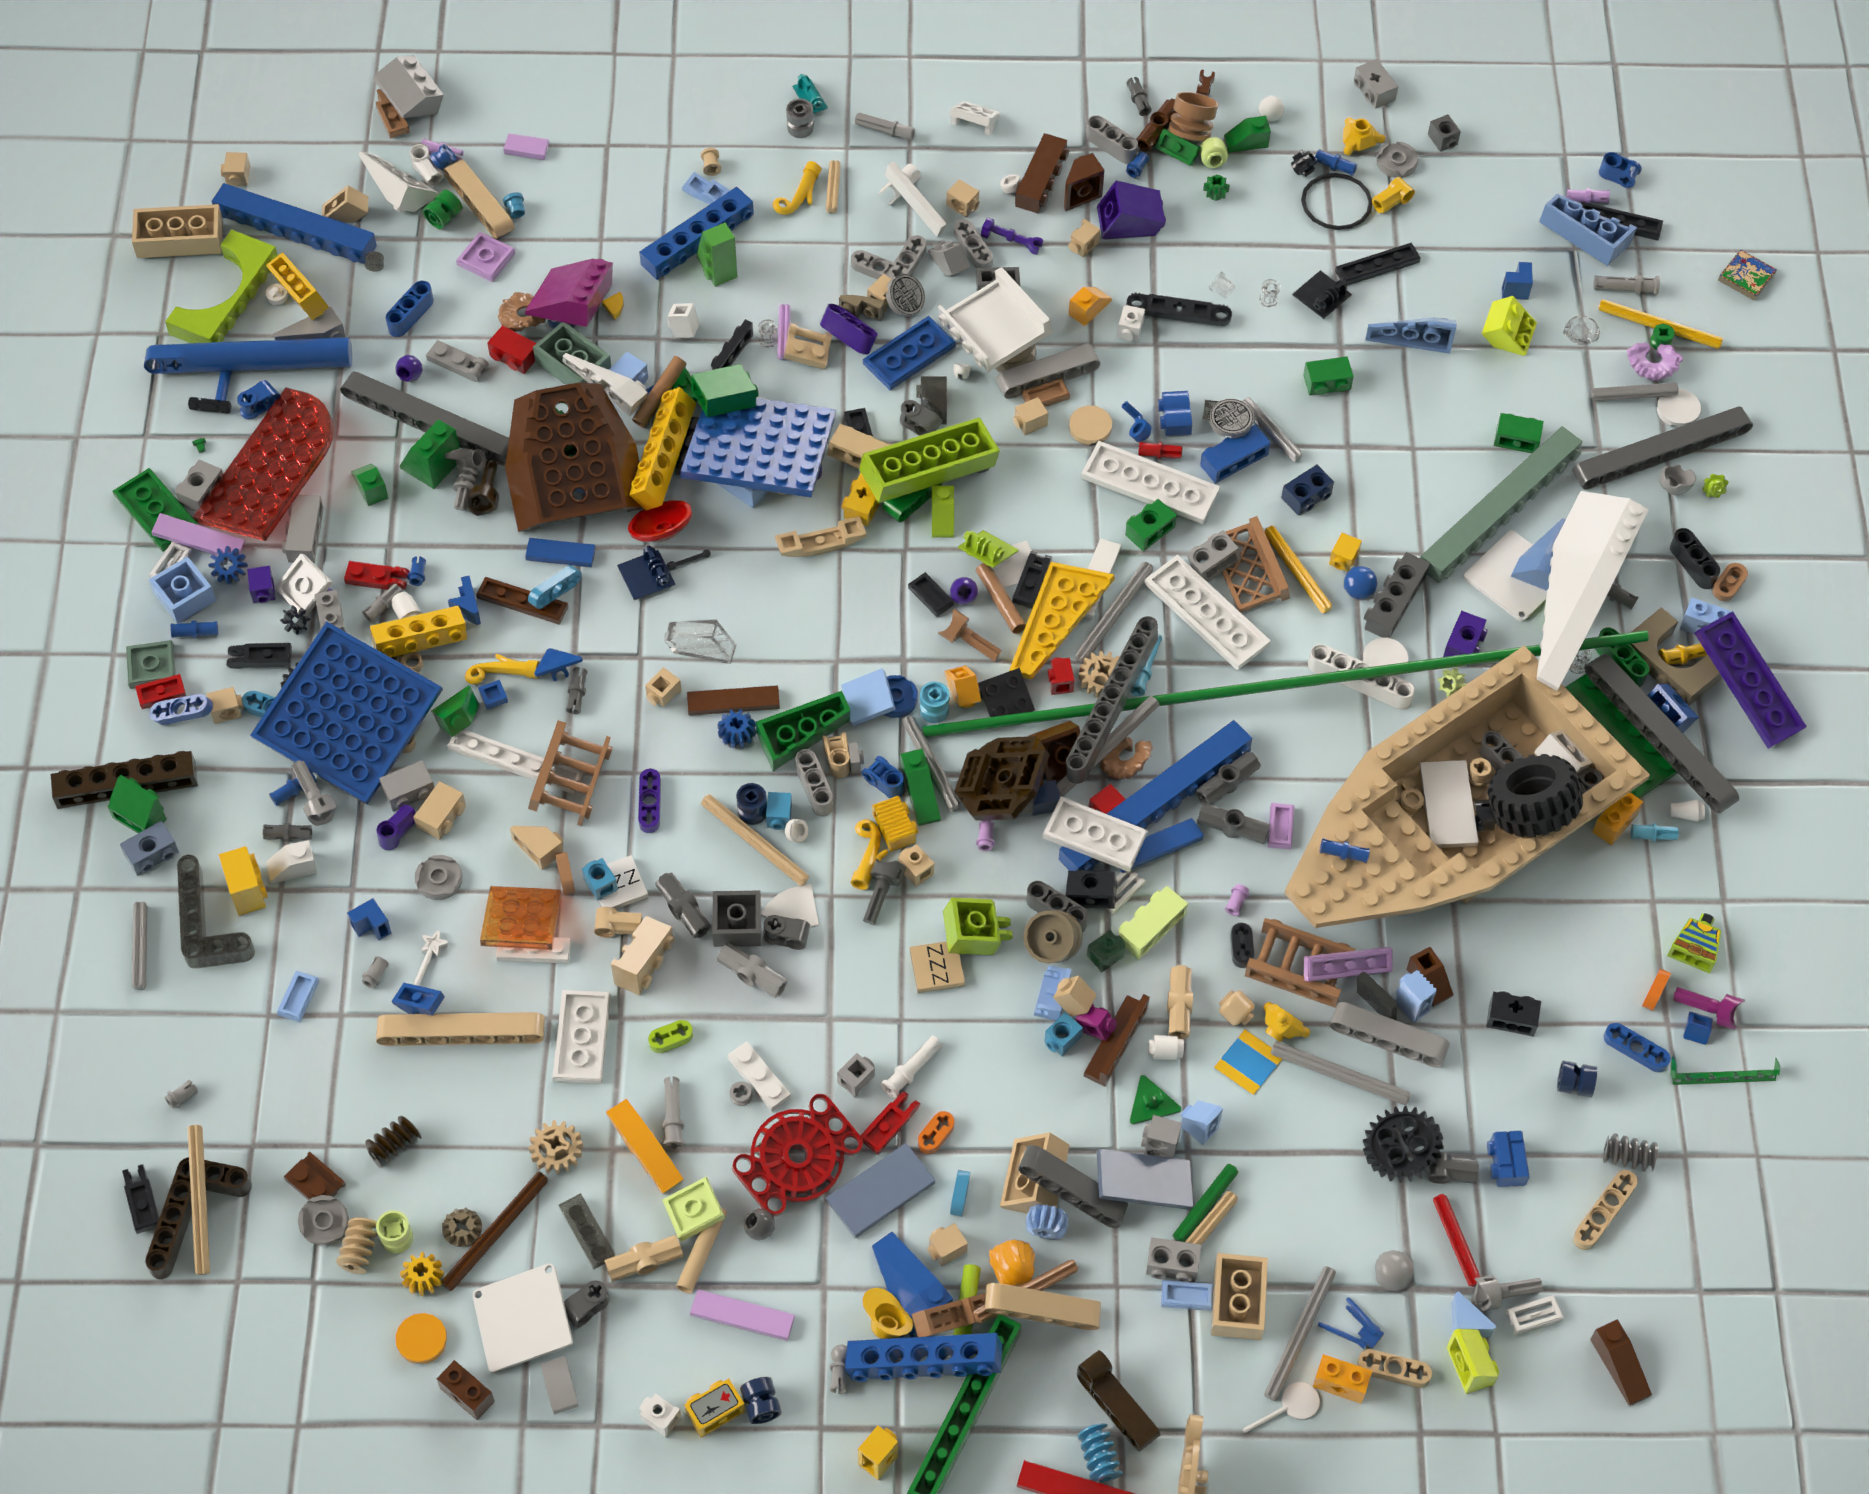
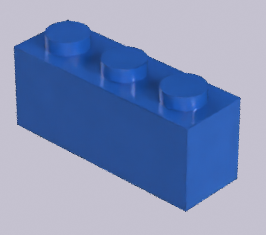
M1255 424L1242 437H1227L1218 445L1206 448L1201 455L1200 466L1216 484L1268 456L1271 442Z

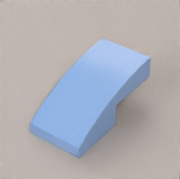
M696 172L692 173L682 187L684 192L708 204L713 203L730 191L714 179L709 182Z

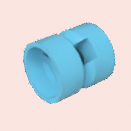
M933 681L921 688L920 715L927 722L939 723L948 716L950 693L946 685Z

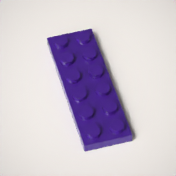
M1733 611L1694 633L1768 749L1807 727Z

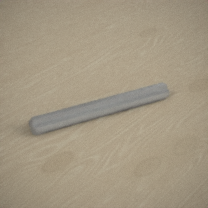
M913 715L905 717L903 725L915 748H923L930 775L946 806L951 812L960 809L961 803Z

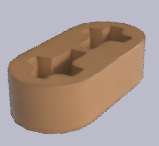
M567 852L555 854L564 895L576 893Z

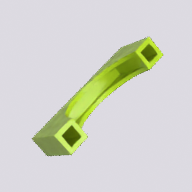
M231 229L220 245L224 258L233 262L242 271V280L238 289L229 299L210 308L185 309L176 306L165 321L169 335L189 343L223 342L225 335L234 327L239 315L244 313L246 305L256 296L258 288L262 283L266 282L270 273L266 265L278 256L276 247Z

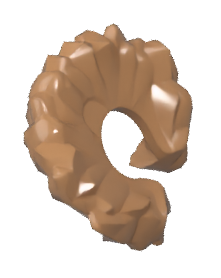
M515 292L510 299L502 300L503 304L500 306L497 316L501 325L514 332H521L527 327H536L544 324L546 319L530 315L527 317L517 315L520 309L528 307L534 297L529 293Z
M1126 737L1100 762V768L1109 777L1120 780L1131 779L1137 775V772L1143 770L1146 760L1151 757V750L1153 749L1151 742L1143 740L1135 744L1134 756L1129 760L1123 761L1119 759L1120 753L1124 749L1130 752L1133 750L1132 739Z

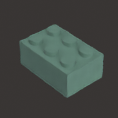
M561 322L533 346L535 362L565 385L578 382L588 383L562 362L565 353L608 370L611 368L609 354L564 322Z

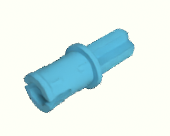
M1656 823L1652 825L1632 824L1630 836L1631 839L1652 840V842H1655L1656 839L1677 840L1679 829L1677 827L1657 826Z

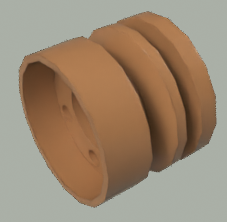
M1178 93L1173 107L1177 113L1171 115L1169 131L1176 136L1188 140L1204 141L1210 138V130L1213 128V123L1210 120H1214L1216 117L1218 102L1198 93Z

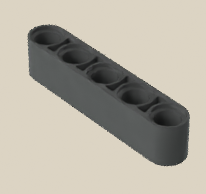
M1028 1145L1018 1167V1171L1022 1175L1100 1223L1111 1228H1119L1121 1226L1128 1202L1099 1199L1098 1182L1039 1146Z

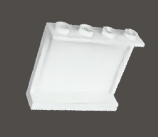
M1002 267L995 271V281L948 310H945L941 305L938 306L940 314L938 319L942 326H947L950 329L955 340L959 339L964 350L968 354L971 353L979 367L983 366L988 373L1052 333L1050 319Z

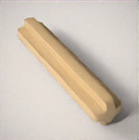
M831 160L829 162L826 211L828 213H836L838 207L841 168L838 160Z
M1227 1191L1185 1242L1202 1245L1236 1204L1238 1197L1233 1192Z

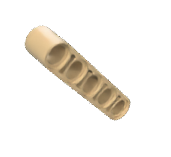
M463 159L443 169L448 182L494 239H498L515 230L510 216Z
M990 1283L986 1285L985 1311L1072 1328L1097 1330L1100 1328L1101 1302L1012 1285Z

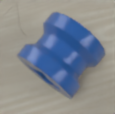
M445 144L439 147V151L433 152L430 155L433 163L442 171L448 167L449 163H454L457 160L454 152Z

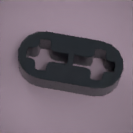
M1241 922L1235 924L1231 929V955L1235 966L1246 968L1249 958H1254L1253 932L1248 924ZM1238 931H1243V935H1245L1243 942H1240ZM1241 949H1244V954L1247 956L1246 960H1242L1241 956H1239Z

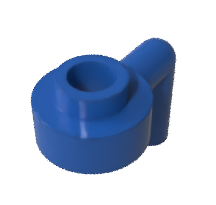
M1128 401L1124 402L1122 408L1135 420L1129 435L1136 442L1145 441L1151 434V425L1143 419V415Z

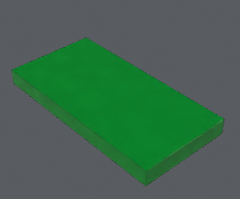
M150 468L112 491L117 500L162 552L167 550L172 541L152 535V530L160 513L199 525Z

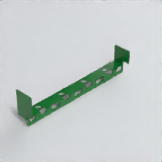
M1672 1056L1670 1070L1673 1085L1776 1081L1777 1074L1778 1076L1780 1074V1064L1777 1058H1775L1774 1070L1676 1073L1677 1064ZM1753 1076V1079H1745V1077ZM1729 1077V1080H1721V1078ZM1699 1078H1705V1081H1696V1080L1699 1079ZM1675 1079H1681V1082H1675Z

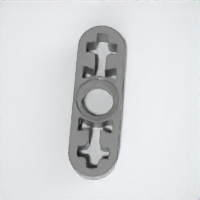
M965 219L957 221L954 225V236L962 244L965 253L976 268H991L993 255L973 224ZM970 242H976L979 244V246L976 248H971L968 246V244Z

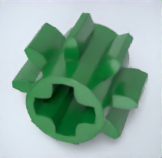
M1218 174L1212 177L1208 176L1207 183H1204L1203 191H1207L1206 197L1215 201L1221 198L1225 199L1230 187L1229 184H1226L1227 178Z

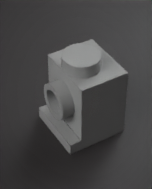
M856 1053L837 1072V1083L856 1097L858 1092L875 1076L873 1062L869 1058L861 1057Z

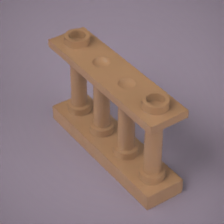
M558 720L531 795L528 809L537 812L539 804L544 805V803L580 814L577 825L582 826L584 818L589 819L593 806L589 805L603 761L604 759L609 760L613 748L609 746L611 737L606 736L603 746L568 735V732H565L567 723ZM567 744L599 754L600 757L597 765H592L561 755L562 752L558 751L560 745L564 746ZM559 763L593 774L590 785L556 775L554 771H551L553 764L558 765ZM553 783L587 794L584 804L580 805L549 795L548 791H544L546 784L551 785Z
M1265 918L1261 932L1267 934L1258 959L1249 958L1245 976L1336 1008L1341 989L1335 986L1338 978L1327 979L1326 983L1318 981L1307 982L1304 980V974L1298 975L1290 971L1298 946L1312 950L1310 956L1321 955V953L1330 954L1356 951V949L1351 948L1348 944L1336 943L1287 926L1279 920ZM1276 938L1290 942L1281 967H1275L1267 963Z

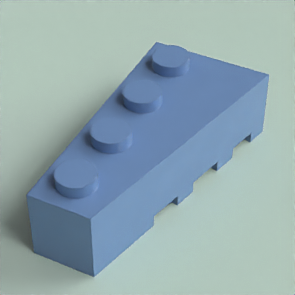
M1556 194L1545 204L1539 220L1541 224L1606 266L1630 246L1637 229L1633 225L1627 227L1620 224V220L1614 217L1611 220L1603 217L1595 209H1584L1582 204L1559 194Z

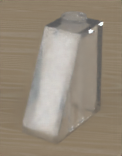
M717 619L669 622L664 636V642L675 654L731 664L737 645Z

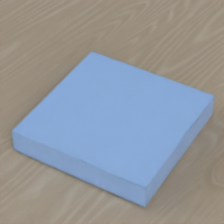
M883 668L841 685L851 710L850 721L853 726L896 710L886 672Z

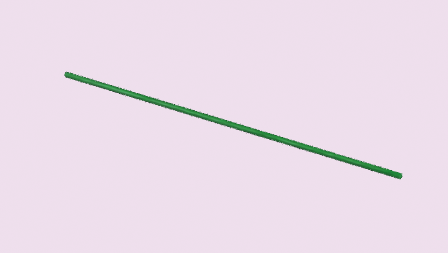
M1647 630L1585 638L1579 651L1648 642L1649 636ZM1541 644L1525 646L1534 656H1541ZM1521 647L1154 695L1152 697L1159 702V706L1490 663L1502 661ZM1149 696L1127 699L1122 711L1137 709ZM1095 703L922 726L923 734L925 737L1089 716Z

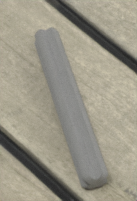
M1664 383L1593 388L1591 390V398L1593 401L1676 396L1678 395V384Z
M1247 397L1244 399L1243 402L1253 412V420L1293 462L1300 460L1302 457L1301 450L1251 398Z
M143 901L135 902L133 905L132 987L135 990H143L146 987L147 905Z

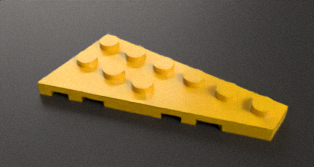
M1050 562L1009 671L1020 668L1023 678L1032 680L1115 580L1114 574Z

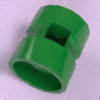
M442 190L435 197L434 201H431L423 208V215L433 227L443 229L451 221V218L456 217L462 211L463 207L460 200L452 192Z

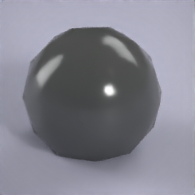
M758 1208L752 1210L744 1219L745 1232L754 1240L760 1241L768 1238L775 1229V1220L772 1214L765 1209Z

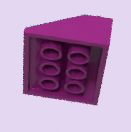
M592 258L551 268L526 308L525 315L587 327L612 285L613 262Z

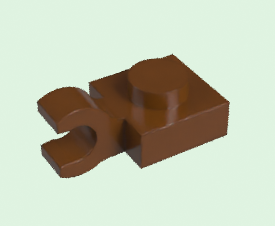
M1204 70L1200 71L1199 81L1202 85L1198 84L1196 93L1209 97L1211 85L1215 79V72L1212 71L1211 76L1206 77L1204 76Z

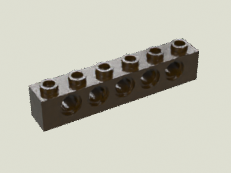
M178 751L175 754L154 755L144 759L135 758L119 763L110 762L95 767L85 766L82 769L61 770L58 773L51 774L52 798L57 809L110 801L120 775L128 776L127 779L133 778L145 790L151 789L156 793L198 786L196 762L192 751Z

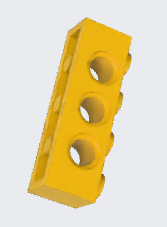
M283 252L266 265L278 282L312 321L329 308L316 289Z
M459 606L370 626L373 647L390 658L467 640L466 624Z

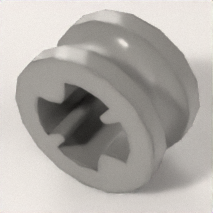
M740 1081L731 1086L730 1097L732 1102L737 1106H745L752 1100V1090L748 1083ZM741 1089L745 1090L747 1095H742L741 1098H738L736 1092L740 1093Z

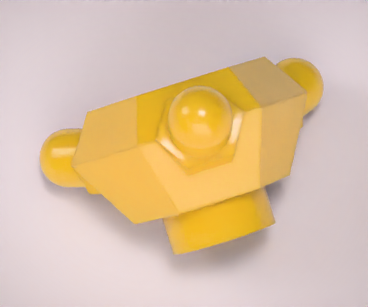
M1351 117L1345 119V127L1343 128V143L1345 144L1343 152L1345 155H1351L1353 151L1360 152L1375 146L1376 143L1382 144L1385 142L1386 137L1383 134H1379L1368 120L1363 118L1353 120Z
M1271 1002L1264 1004L1265 1023L1268 1025L1265 1032L1277 1041L1282 1042L1284 1037L1288 1039L1295 1036L1306 1038L1310 1035V1029L1303 1026V1022L1283 1008Z

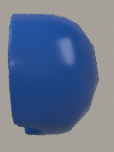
M1357 566L1349 570L1345 575L1344 589L1349 596L1355 599H1366L1376 591L1377 577L1370 568Z

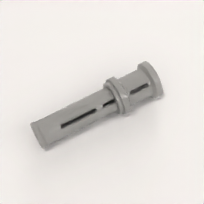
M1595 275L1593 289L1634 291L1636 294L1649 292L1658 295L1660 276L1648 278L1637 275L1635 278Z
M672 1076L673 1086H671L670 1077L664 1079L666 1119L662 1123V1129L665 1131L663 1148L668 1151H679L685 1147V1142L682 1140L684 1122L680 1119V1079Z

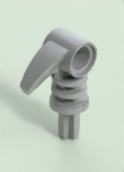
M457 449L445 454L447 459L456 460L459 469L456 478L457 482L453 486V489L457 492L454 503L456 510L464 511L466 509L470 491L476 484V478L478 477L476 470L484 468L486 464V457L479 449Z

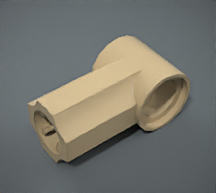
M599 907L596 910L594 933L600 937H613L615 934H633L642 922V913L617 912L616 909L611 907Z

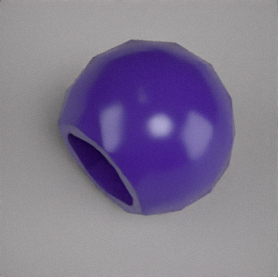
M405 355L399 358L395 370L401 380L413 382L420 378L423 367L417 357Z
M968 577L956 579L950 587L952 600L960 605L972 603L978 595L976 582Z

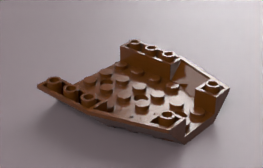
M578 382L535 390L514 399L505 470L518 533L540 529V525L622 509H627V512L644 509L629 496L632 481L635 478L638 464L640 463L636 443L601 384ZM558 404H566L568 411L565 414L557 413L555 408ZM568 446L575 447L577 450L576 455L573 457L566 456L564 454L565 448ZM576 489H582L585 491L586 496L582 500H576L573 497V492Z

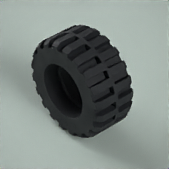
M1534 754L1528 755L1527 758L1522 759L1520 757L1515 759V762L1505 764L1503 769H1499L1495 773L1487 788L1490 805L1497 825L1511 835L1515 834L1517 837L1528 836L1532 838L1536 837V835H1549L1552 831L1557 832L1564 825L1568 826L1572 819H1576L1583 806V796L1574 766L1565 759L1555 755L1551 757L1548 754H1541L1540 756H1535Z

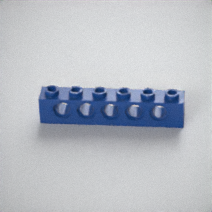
M736 186L639 251L641 266L656 280L667 275L672 269L685 263L687 259L697 254L703 231L726 223L732 231L743 221L749 220L754 215L753 201Z
M997 1333L854 1340L847 1342L845 1370L851 1380L857 1382H866L868 1379L890 1381L893 1378L913 1380L917 1377L927 1376L930 1378H941L947 1375L965 1377L967 1374L989 1376L992 1373H1001L1003 1344ZM977 1354L975 1358L969 1359L972 1355ZM953 1355L950 1359L945 1360L946 1357ZM923 1357H927L924 1361L919 1362ZM902 1358L900 1362L895 1363L896 1360Z

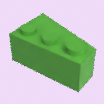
M723 223L703 231L696 258L703 267L706 279L711 280L716 287L737 278L735 237L727 224Z

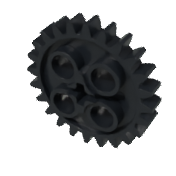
M1404 1106L1402 1112H1399L1398 1108L1394 1107V1113L1392 1114L1385 1110L1386 1117L1382 1118L1377 1115L1378 1123L1370 1122L1372 1130H1365L1367 1138L1363 1139L1365 1146L1363 1152L1367 1156V1163L1371 1164L1374 1172H1379L1381 1178L1387 1174L1389 1181H1392L1397 1176L1399 1183H1402L1404 1177H1407L1412 1182L1413 1175L1415 1174L1421 1179V1171L1424 1170L1430 1173L1429 1165L1437 1166L1435 1158H1442L1440 1150L1444 1149V1145L1441 1141L1443 1140L1442 1132H1439L1441 1131L1439 1124H1435L1433 1116L1427 1118L1426 1111L1419 1114L1417 1107H1414L1411 1112L1408 1111L1407 1106ZM1394 1127L1399 1130L1413 1161L1408 1159L1402 1144L1393 1130ZM1408 1127H1414L1411 1131H1404ZM1387 1137H1391V1139L1387 1142L1382 1141ZM1420 1146H1423V1147H1424V1148H1423L1422 1150H1420V1151H1415V1149H1416L1417 1147H1420ZM1396 1157H1402L1399 1161H1392Z

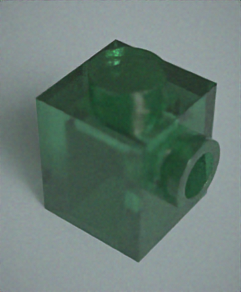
M1109 930L1088 945L1087 957L1102 973L1124 957L1125 943L1119 935L1115 936Z

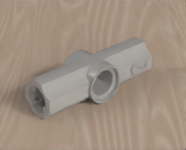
M730 943L724 945L720 950L717 961L735 972L738 978L746 985L751 987L755 985L774 998L782 994L787 985V979L768 968L765 961L754 954L749 956Z

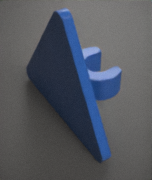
M549 648L546 650L534 674L536 677L550 673L555 682L557 681L556 674L562 671L566 678L569 677L566 667L581 663L583 659L577 655Z

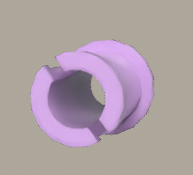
M982 820L979 823V838L976 844L981 851H990L995 845L993 840V821Z
M1237 884L1231 889L1232 895L1225 907L1228 914L1233 916L1240 914L1245 899L1249 898V889L1246 886Z

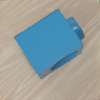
M768 792L767 828L774 830L785 829L786 824L791 820V793Z
M603 858L597 861L593 860L582 868L583 879L597 901L618 890L617 880ZM596 876H603L602 879H594Z
M1065 1012L1045 1031V1044L1049 1050L1063 1056L1082 1038L1083 1027ZM1063 1033L1068 1037L1062 1039L1057 1037L1056 1035Z

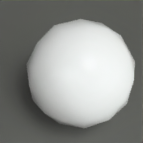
M1265 97L1259 104L1260 116H1266L1269 122L1277 121L1284 113V104L1278 97Z

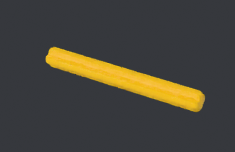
M1273 525L1265 529L1267 539L1321 613L1330 611L1332 607L1331 602L1276 527Z

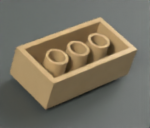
M219 204L133 209L132 245L137 258L222 254L220 244L223 241V218Z

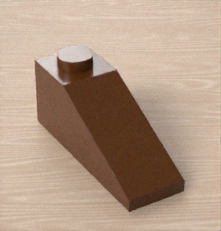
M1616 1319L1595 1329L1590 1340L1627 1404L1631 1406L1650 1397L1652 1393L1633 1345L1619 1320Z

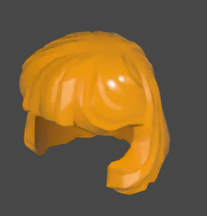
M1007 1240L990 1249L989 1263L994 1269L1000 1284L1020 1287L1031 1281L1034 1275L1035 1252L1028 1242Z

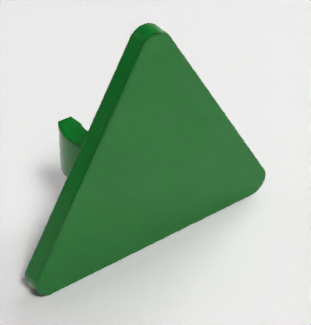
M1145 1075L1140 1076L1129 1121L1132 1125L1152 1120L1153 1115L1164 1117L1181 1112L1180 1105Z

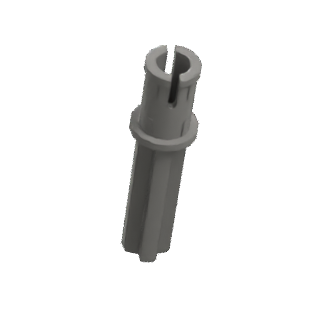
M858 113L855 117L856 125L891 134V137L899 136L912 140L915 134L914 127L899 124L898 121L891 122L863 113Z

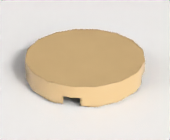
M1089 405L1080 407L1072 413L1069 420L1071 436L1077 442L1085 445L1097 444L1098 441L1104 442L1111 434L1112 419L1100 407Z

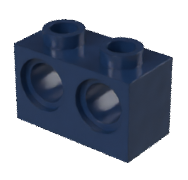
M1316 464L1285 484L1281 498L1297 515H1300L1304 511H1310L1321 500H1327L1332 495L1334 481Z

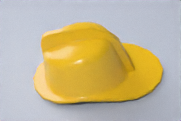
M872 1288L865 1292L862 1298L863 1307L871 1318V1330L875 1336L880 1339H892L911 1332L913 1327L911 1317L890 1292L881 1288Z

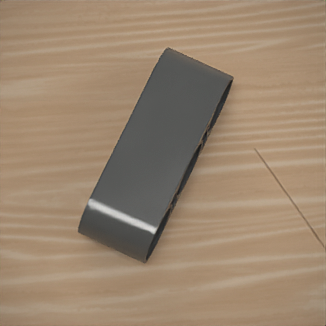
M1033 881L1028 885L1026 902L1031 909L1039 913L1048 910L1053 911L1056 910L1052 908L1053 906H1060L1062 909H1059V911L1068 912L1073 917L1081 919L1082 921L1078 923L1081 926L1082 933L1085 931L1088 913L1083 906L1042 881ZM1038 893V894H1041L1042 896H1041V897H1034L1033 894Z

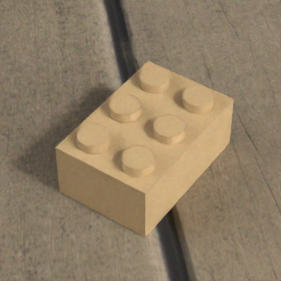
M1217 1253L1214 1268L1211 1336L1252 1340L1262 1339L1265 1325L1268 1258Z

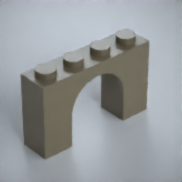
M1661 607L1631 631L1647 630L1648 642L1630 645L1648 664V674L1658 684H1670L1690 706L1719 682L1722 676L1708 654L1697 664L1688 668H1676L1661 659L1657 647L1674 633L1678 623L1675 618Z

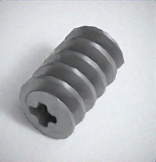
M1613 1133L1610 1139L1609 1135L1606 1139L1603 1163H1606L1609 1157H1612L1613 1165H1616L1619 1159H1622L1623 1167H1626L1629 1161H1631L1634 1170L1640 1163L1642 1164L1643 1172L1647 1170L1648 1166H1651L1653 1171L1658 1154V1144L1653 1142L1648 1147L1647 1140H1643L1639 1145L1637 1138H1633L1629 1143L1628 1137L1624 1135L1619 1141L1618 1134Z

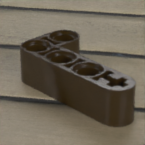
M1096 1351L1078 1365L1077 1378L1082 1386L1137 1451H1142L1161 1436L1153 1421L1112 1374L1111 1362L1102 1351Z

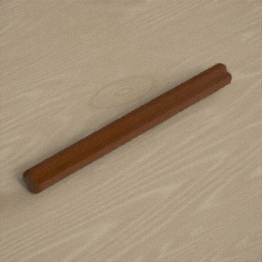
M537 1172L442 1279V1285L446 1289L454 1290L548 1183V1179L543 1173Z

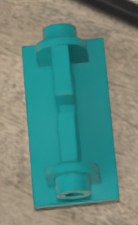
M800 74L797 84L792 86L799 99H805L812 104L813 114L828 109L812 80L807 75Z

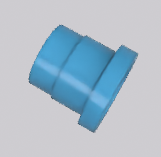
M510 193L503 198L504 206L507 207L511 218H520L525 215L522 193Z

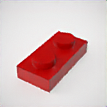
M180 674L135 686L141 709L152 707L160 701L186 696Z

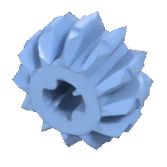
M1037 1204L1030 1207L1027 1213L1026 1230L1031 1232L1032 1235L1039 1236V1238L1058 1240L1063 1238L1065 1232H1067L1068 1214L1062 1209L1055 1208V1206Z

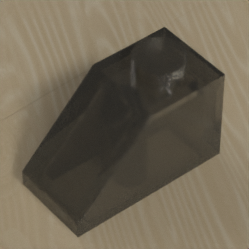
M921 376V385H916V398H921V405L938 414L942 424H947V376Z

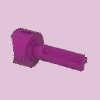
M1677 987L1674 992L1673 1001L1716 1014L1717 1025L1736 1030L1737 1026L1734 1021L1735 1011L1741 1003L1745 1002V999L1726 994L1720 1002L1716 999Z

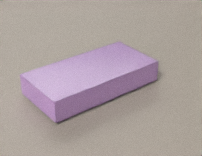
M508 133L503 149L504 154L545 160L549 139Z
M1271 803L1268 834L1269 848L1291 850L1294 805Z

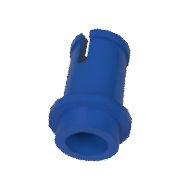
M1139 152L1136 158L1131 163H1128L1126 172L1130 177L1135 178L1141 175L1143 167L1149 161L1148 155L1144 152Z
M417 556L412 558L411 572L407 576L409 583L414 586H419L425 581L424 569L426 559L419 556V563H417Z

